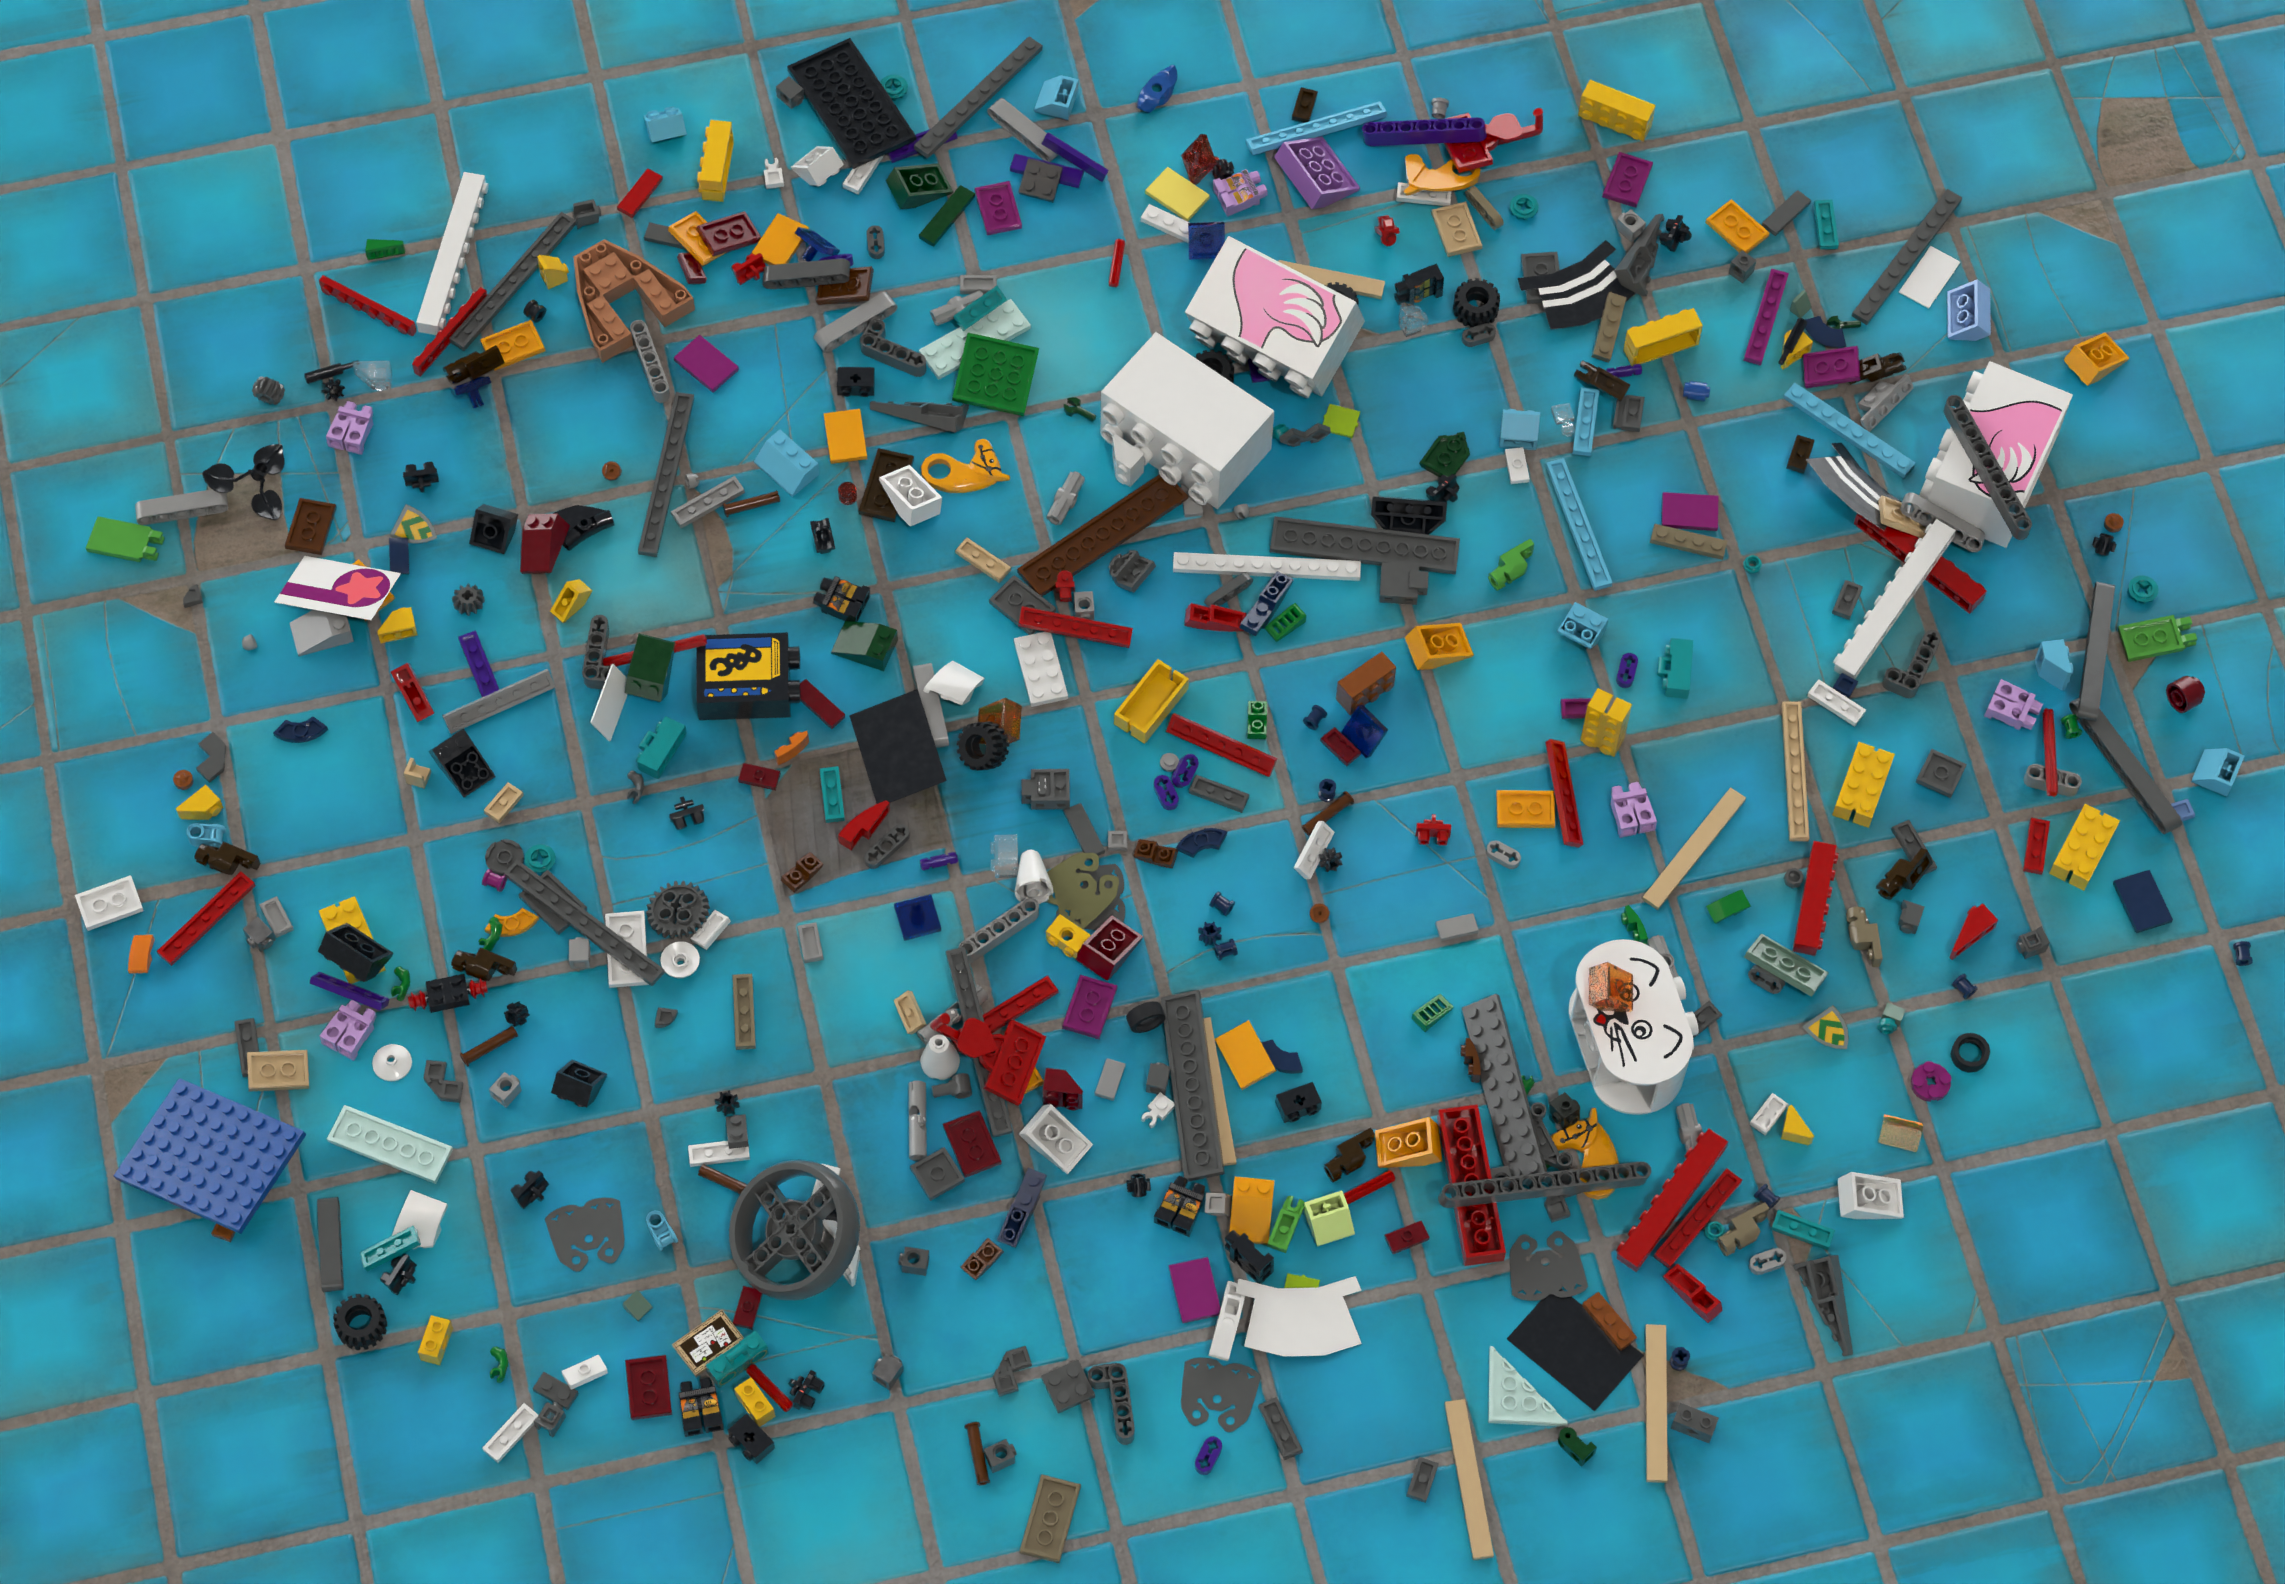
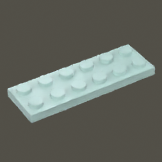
M1010 299L963 331L959 327L919 349V353L925 356L926 364L939 380L959 369L968 332L1010 341L1031 329V324L1012 299Z
M346 1105L342 1108L327 1137L329 1143L434 1184L437 1183L453 1151L452 1146Z

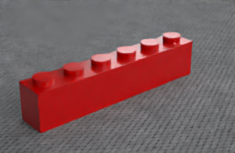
M1813 841L1792 949L1793 952L1815 956L1817 949L1821 950L1823 938H1820L1821 932L1824 933L1826 921H1823V917L1828 914L1829 904H1826L1827 898L1831 897L1833 888L1829 884L1830 881H1834L1836 870L1832 868L1833 864H1837L1839 853L1835 852L1837 845Z

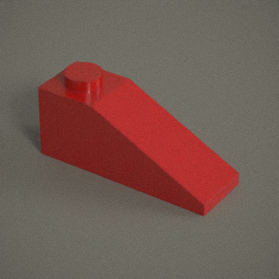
M406 663L391 671L417 722L434 714L410 663Z
M1983 903L1978 907L1973 906L1967 912L1968 916L1949 958L1951 960L1996 927L1998 919Z

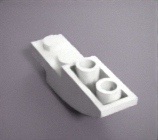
M1228 1281L1208 1355L1225 1361L1229 1360L1245 1298L1244 1295L1235 1293L1238 1283Z

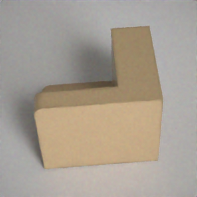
M410 758L404 771L406 783L425 789L431 775V769L416 765L415 759Z

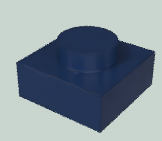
M1841 673L1833 689L1850 698L1858 685V681Z

